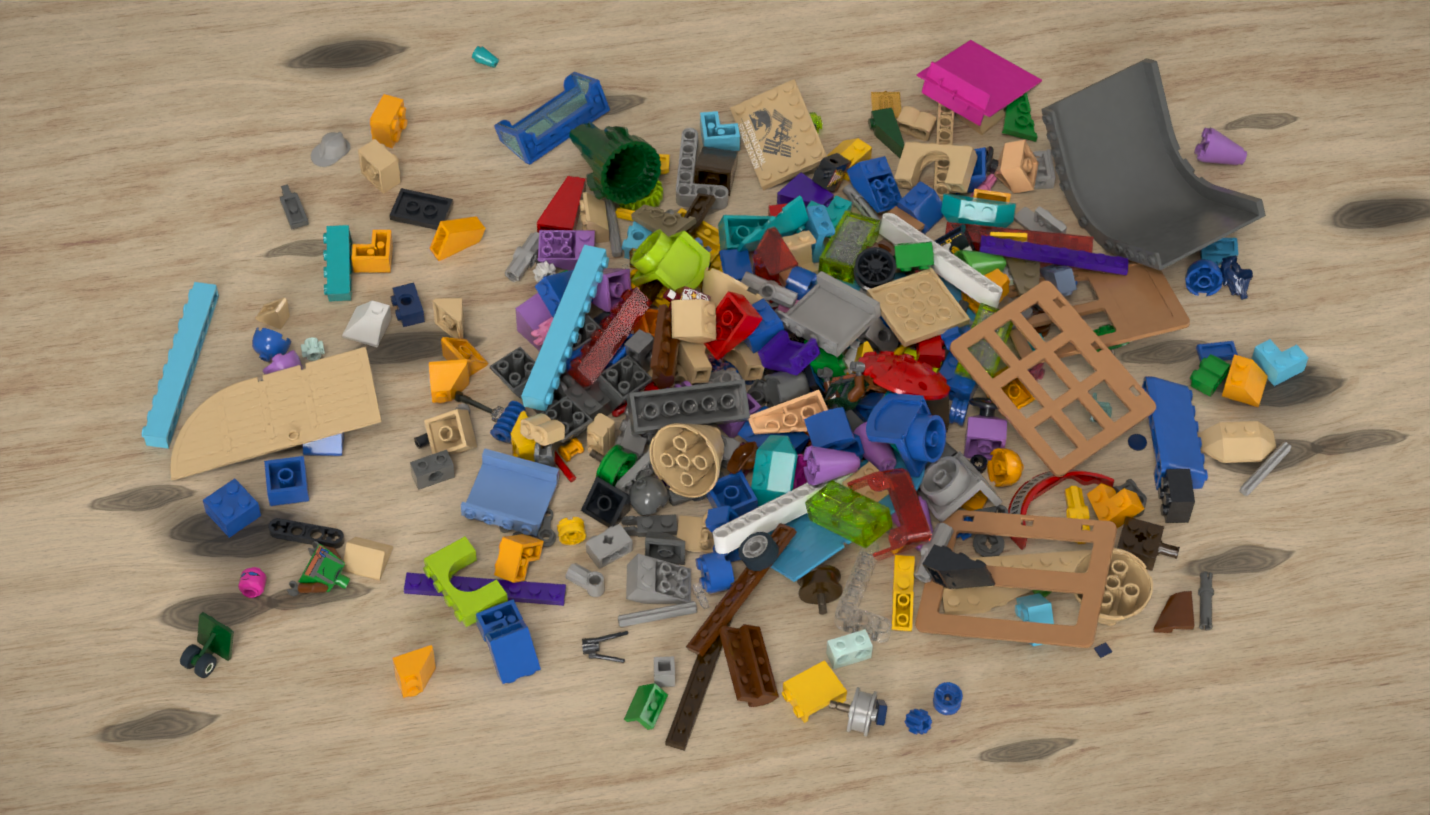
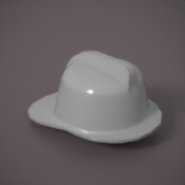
M341 132L327 133L323 136L321 143L312 150L311 160L319 167L331 166L350 151V143L343 137Z

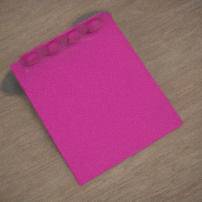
M969 40L935 63L932 61L929 67L916 75L925 80L921 93L978 126H981L984 115L987 117L993 116L1042 82V79L972 40Z

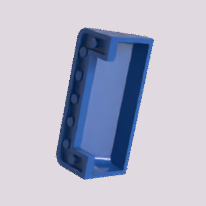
M1144 377L1142 388L1156 404L1154 413L1148 416L1156 459L1153 474L1156 490L1161 487V478L1165 476L1166 469H1190L1193 489H1202L1204 481L1208 479L1207 469H1204L1203 466L1205 457L1204 453H1201L1200 450L1202 446L1201 437L1197 435L1199 426L1198 421L1194 419L1196 410L1195 406L1191 403L1193 398L1192 390H1189L1188 386L1157 377Z

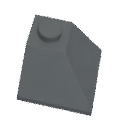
M648 531L645 538V556L677 565H685V541L668 533Z

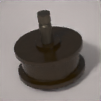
M818 565L797 580V583L801 586L798 591L799 598L805 603L818 605L819 614H826V603L837 600L843 593V588L839 583L841 579L839 569L831 565Z

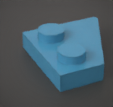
M1222 238L1200 250L1201 259L1211 260L1219 266L1223 262L1222 258L1235 255L1238 257L1237 238Z

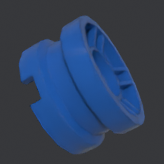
M957 397L953 398L949 414L950 424L958 423L959 426L964 425L969 400L964 399L961 401Z
M951 682L939 684L935 688L933 706L936 711L943 715L957 713L962 703V690Z

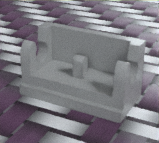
M1051 150L1033 152L1035 157L1040 156L1036 158L1039 164L1034 189H1053L1056 176Z

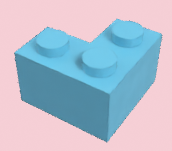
M718 111L700 112V131L703 147L740 151L738 123L720 125Z
M1269 339L1255 346L1251 359L1268 376L1267 379L1273 386H1276L1303 372L1309 357L1297 344L1281 352L1273 341Z
M1041 594L1016 598L1015 613L1022 621L1054 624L1051 602ZM1030 643L1032 646L1043 645L1037 643Z

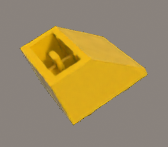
M522 411L511 432L512 455L535 462L534 451L536 441L534 439H527L520 433L521 420L528 418L526 412Z

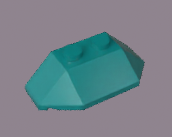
M944 193L941 212L953 230L964 224L971 236H990V232H1001L1013 223L1016 203Z
M770 435L756 451L751 489L758 499V507L793 489L798 455L788 436Z

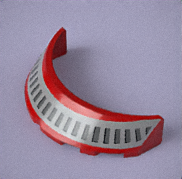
M1071 470L1064 476L1058 477L1051 471L1033 477L1016 491L1009 504L1008 514L1026 515L1031 501L1066 479H1073L1084 486L1090 484L1100 485L1102 483L1112 488L1114 479L1102 474ZM1010 537L1021 550L1026 548L1028 538Z

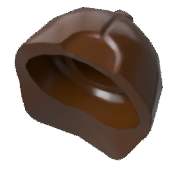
M747 442L735 449L727 464V470L730 473L736 474L741 469L749 470L754 467L756 451L758 449L756 442Z

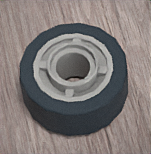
M756 532L749 535L741 543L738 552L739 557L748 569L761 571L774 563L779 553V547L770 534Z

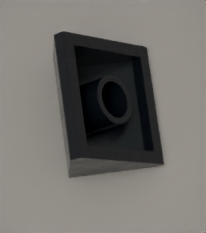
M596 476L580 511L608 528L614 527L630 511V495Z

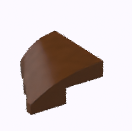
M1192 591L1178 592L1169 596L1154 626V633H1172L1173 629H1194Z

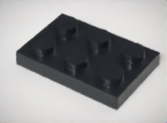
M401 188L389 215L390 220L437 230L440 221L447 220L453 206V199Z

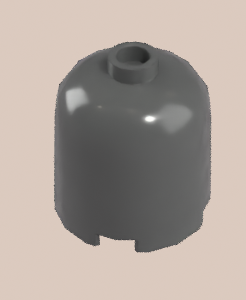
M781 371L764 376L766 383L762 384L765 401H770L772 406L810 393L806 375L802 371L798 375Z

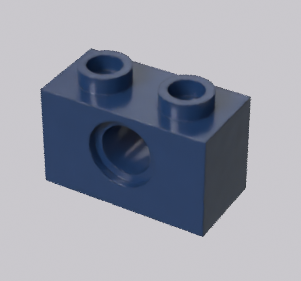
M414 282L393 287V295L390 298L392 306L397 307V310H395L397 321L401 320L403 327L425 322L424 311Z

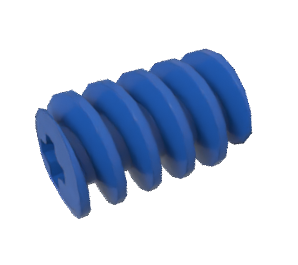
M510 401L501 417L497 420V423L494 424L493 429L490 430V434L499 441L511 443L512 429L520 413L526 411L525 407L517 401Z

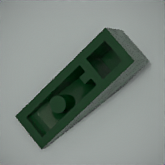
M886 108L871 111V118L868 119L869 128L873 129L874 135L885 146L901 158L905 144L893 109Z

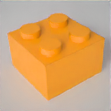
M383 94L370 118L372 140L376 139L380 144L382 143L386 147L393 149L395 143L400 140L401 132L406 128L408 122L405 116L406 107H404V99Z

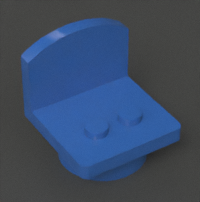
M889 393L877 403L867 420L866 435L868 440L871 442L896 444L911 477H920L926 463L936 462L943 453L946 442L944 421L938 415H931L923 396Z

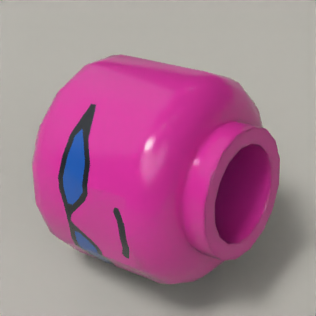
M247 568L241 574L238 588L248 598L260 596L264 592L267 576L260 568Z

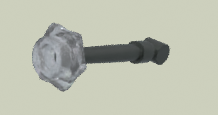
M457 391L455 394V401H462L465 404H470L490 413L493 422L497 423V420L504 412V408L501 406L491 409L463 395L461 391Z

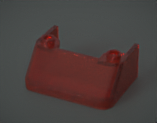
M776 227L766 229L754 250V255H752L754 262L753 274L768 281L773 280L782 286L779 281V273L798 266V262ZM779 305L776 307H772V309L775 311L776 308L779 307Z
M897 468L878 471L847 483L852 491L869 485L875 492H882L884 490L889 492L900 526L894 528L889 533L888 539L891 547L872 554L877 561L929 542L932 533L911 475L906 469Z

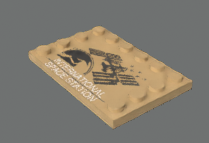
M795 79L730 107L734 120L738 123L740 135L763 191L797 176L800 172L804 173L818 167L821 160L827 157Z

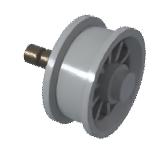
M857 687L851 705L831 700L829 708L849 713L847 732L855 730L863 732L864 736L867 737L871 722L875 721L878 709H875L878 692L874 691L873 694L862 692Z

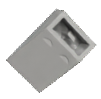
M637 554L627 564L626 599L643 604H682L691 602V568Z

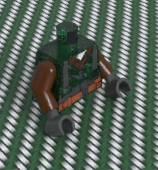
M852 361L850 363V370L856 373L833 377L831 381L830 378L833 371L830 368L824 367V370H817L818 377L824 378L825 382L823 385L826 393L824 400L831 409L843 407L845 411L856 408L870 385L864 379V375H862V372L865 370L864 363Z

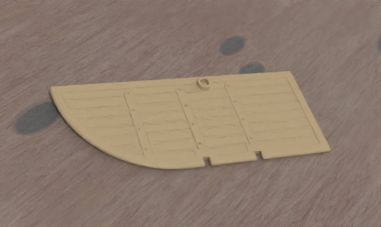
M366 346L305 363L306 369L303 370L298 365L263 375L264 381L259 382L258 377L230 385L209 397L190 415L176 438L170 463L171 480L382 422Z

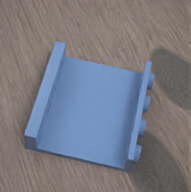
M484 449L482 453V466L466 503H461V516L471 520L483 521L489 525L501 526L507 530H516L525 535L537 536L559 481V468Z

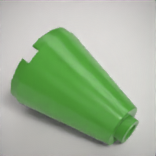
M969 250L956 251L954 254L982 275H986L996 269L1003 272L1006 267V260L1001 255Z

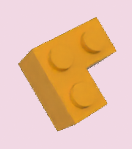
M372 230L371 244H353L351 258L353 272L391 273L393 248L391 230Z
M1101 483L1087 493L1098 519L1113 522L1117 529L1124 524L1126 516L1133 518L1144 510L1137 493L1125 488L1116 493L1114 488Z
M525 534L502 537L499 544L498 559L495 562L494 575L513 583L524 581L528 563L540 560L544 541Z

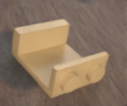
M809 230L775 240L777 276L784 286H786V280L795 265L818 274V269L812 262L811 244H815L816 239Z

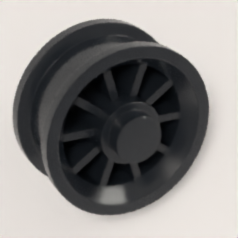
M878 247L863 250L857 256L854 267V279L858 286L867 291L892 282L896 272L894 257L887 250Z

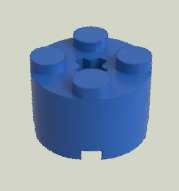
M795 265L786 280L785 288L798 293L797 300H800L816 285L817 274Z
M715 551L700 555L699 558L695 559L697 569L701 571L702 576L699 578L700 586L709 594L729 590L732 587L731 583H734L730 560L726 561L724 557L728 555L727 553L719 554Z

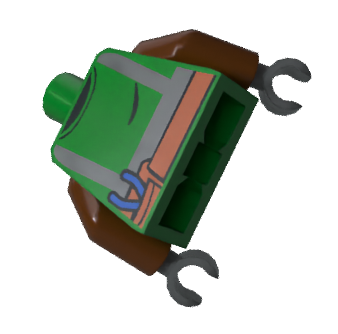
M317 541L312 543L313 548H308L309 554L312 557L298 581L300 582L299 585L295 581L289 582L290 587L293 588L287 589L290 596H297L299 593L330 592L334 584L343 589L347 587L350 578L341 574L345 563L335 548L321 545Z

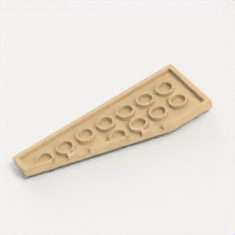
M1092 550L970 559L974 561L979 559L990 566L1073 572L1079 559L1090 551L1092 553ZM996 586L959 589L944 587L942 596L944 614L949 615L986 613L991 608L1007 605V602L1016 598L1033 595V592L1030 589Z

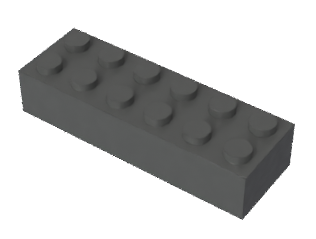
M745 379L629 393L626 396L631 435L658 432L664 426L674 423L710 426L743 422L750 418Z

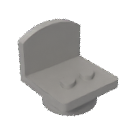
M960 451L954 457L946 456L933 462L925 470L922 483L917 490L922 499L927 501L929 509L940 522L946 520L979 490L996 507L1002 503L1001 498L988 481Z

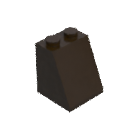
M702 147L695 165V184L725 186L728 189V196H730L738 164V152L713 147Z

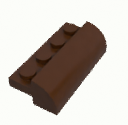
M666 304L659 305L650 364L653 370L652 380L659 390L666 389L674 384L680 343L679 339L672 338V311Z
M743 624L740 628L722 626L719 629V634L737 701L748 702L749 707H758L776 700L779 695L760 627Z

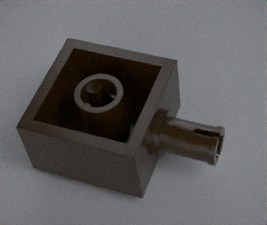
M1126 516L1117 549L1132 553L1146 565L1147 570L1153 571L1157 555L1161 554L1177 559L1180 547L1162 543L1161 538L1165 526Z

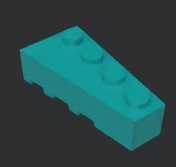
M349 225L326 226V233H323V242L327 244V250H323L324 261H327V267L323 269L324 278H327V284H324V295L328 296L329 302L352 301V278L350 276L352 274V237Z

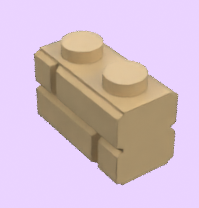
M598 413L594 421L587 427V449L589 453L594 449L605 456L615 443V422L602 413Z

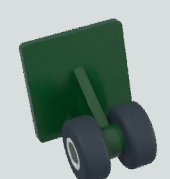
M204 612L200 613L197 642L204 647L201 649L195 644L189 645L181 655L180 664L186 669L195 667L194 673L201 678L208 677L213 672L217 663L216 657L212 654L215 653L227 661L232 658L234 631L215 620L212 616Z

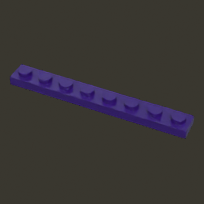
M981 235L980 252L1121 275H1127L1128 258L1121 256L1115 257L1102 253L1096 254L1083 250L1077 251L1064 247L1058 248Z
M406 573L404 594L444 597L442 592L438 593L435 589L434 581L431 577L428 578L422 573ZM452 576L450 583L460 591L472 592L496 579ZM497 579L507 593L508 601L514 600V602L564 606L566 584L527 581L513 583L508 580Z

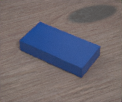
M1234 341L1198 344L1196 346L1200 363L1204 357L1207 358L1210 354L1223 361L1233 360L1234 354L1238 355Z

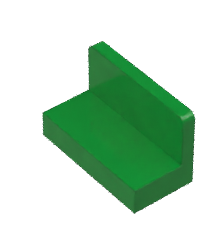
M655 683L639 686L624 720L626 722L638 721L647 730L653 729L668 694Z

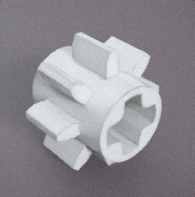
M545 261L544 263L537 264L533 270L537 283L545 276L556 274V268L553 263L549 265Z

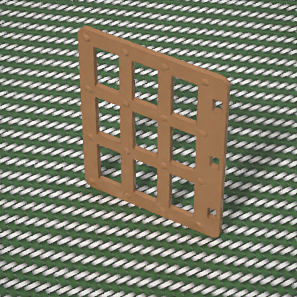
M1042 281L952 341L950 345L951 353L997 406L1002 416L1007 418L1049 470L1058 477L1067 474L1153 414L1156 409V404L1049 281ZM1058 298L1064 306L1059 308L1054 300ZM1036 303L1062 332L1047 343L1021 314ZM1010 320L1035 349V351L1020 361L995 332V330ZM983 338L1009 367L994 379L968 350V348ZM1069 342L1074 345L1096 371L1081 382L1077 380L1054 353ZM1096 342L1102 350L1097 352L1092 344ZM1042 360H1045L1069 389L1055 400H1052L1028 371ZM1016 378L1021 381L1043 407L1027 419L1001 389ZM1103 381L1130 411L1115 422L1112 421L1089 394L1091 389ZM1132 386L1140 393L1137 397L1130 390ZM1077 399L1103 428L1101 432L1088 441L1062 411V409ZM1049 418L1054 420L1076 447L1075 450L1062 459L1056 455L1035 430L1036 427Z

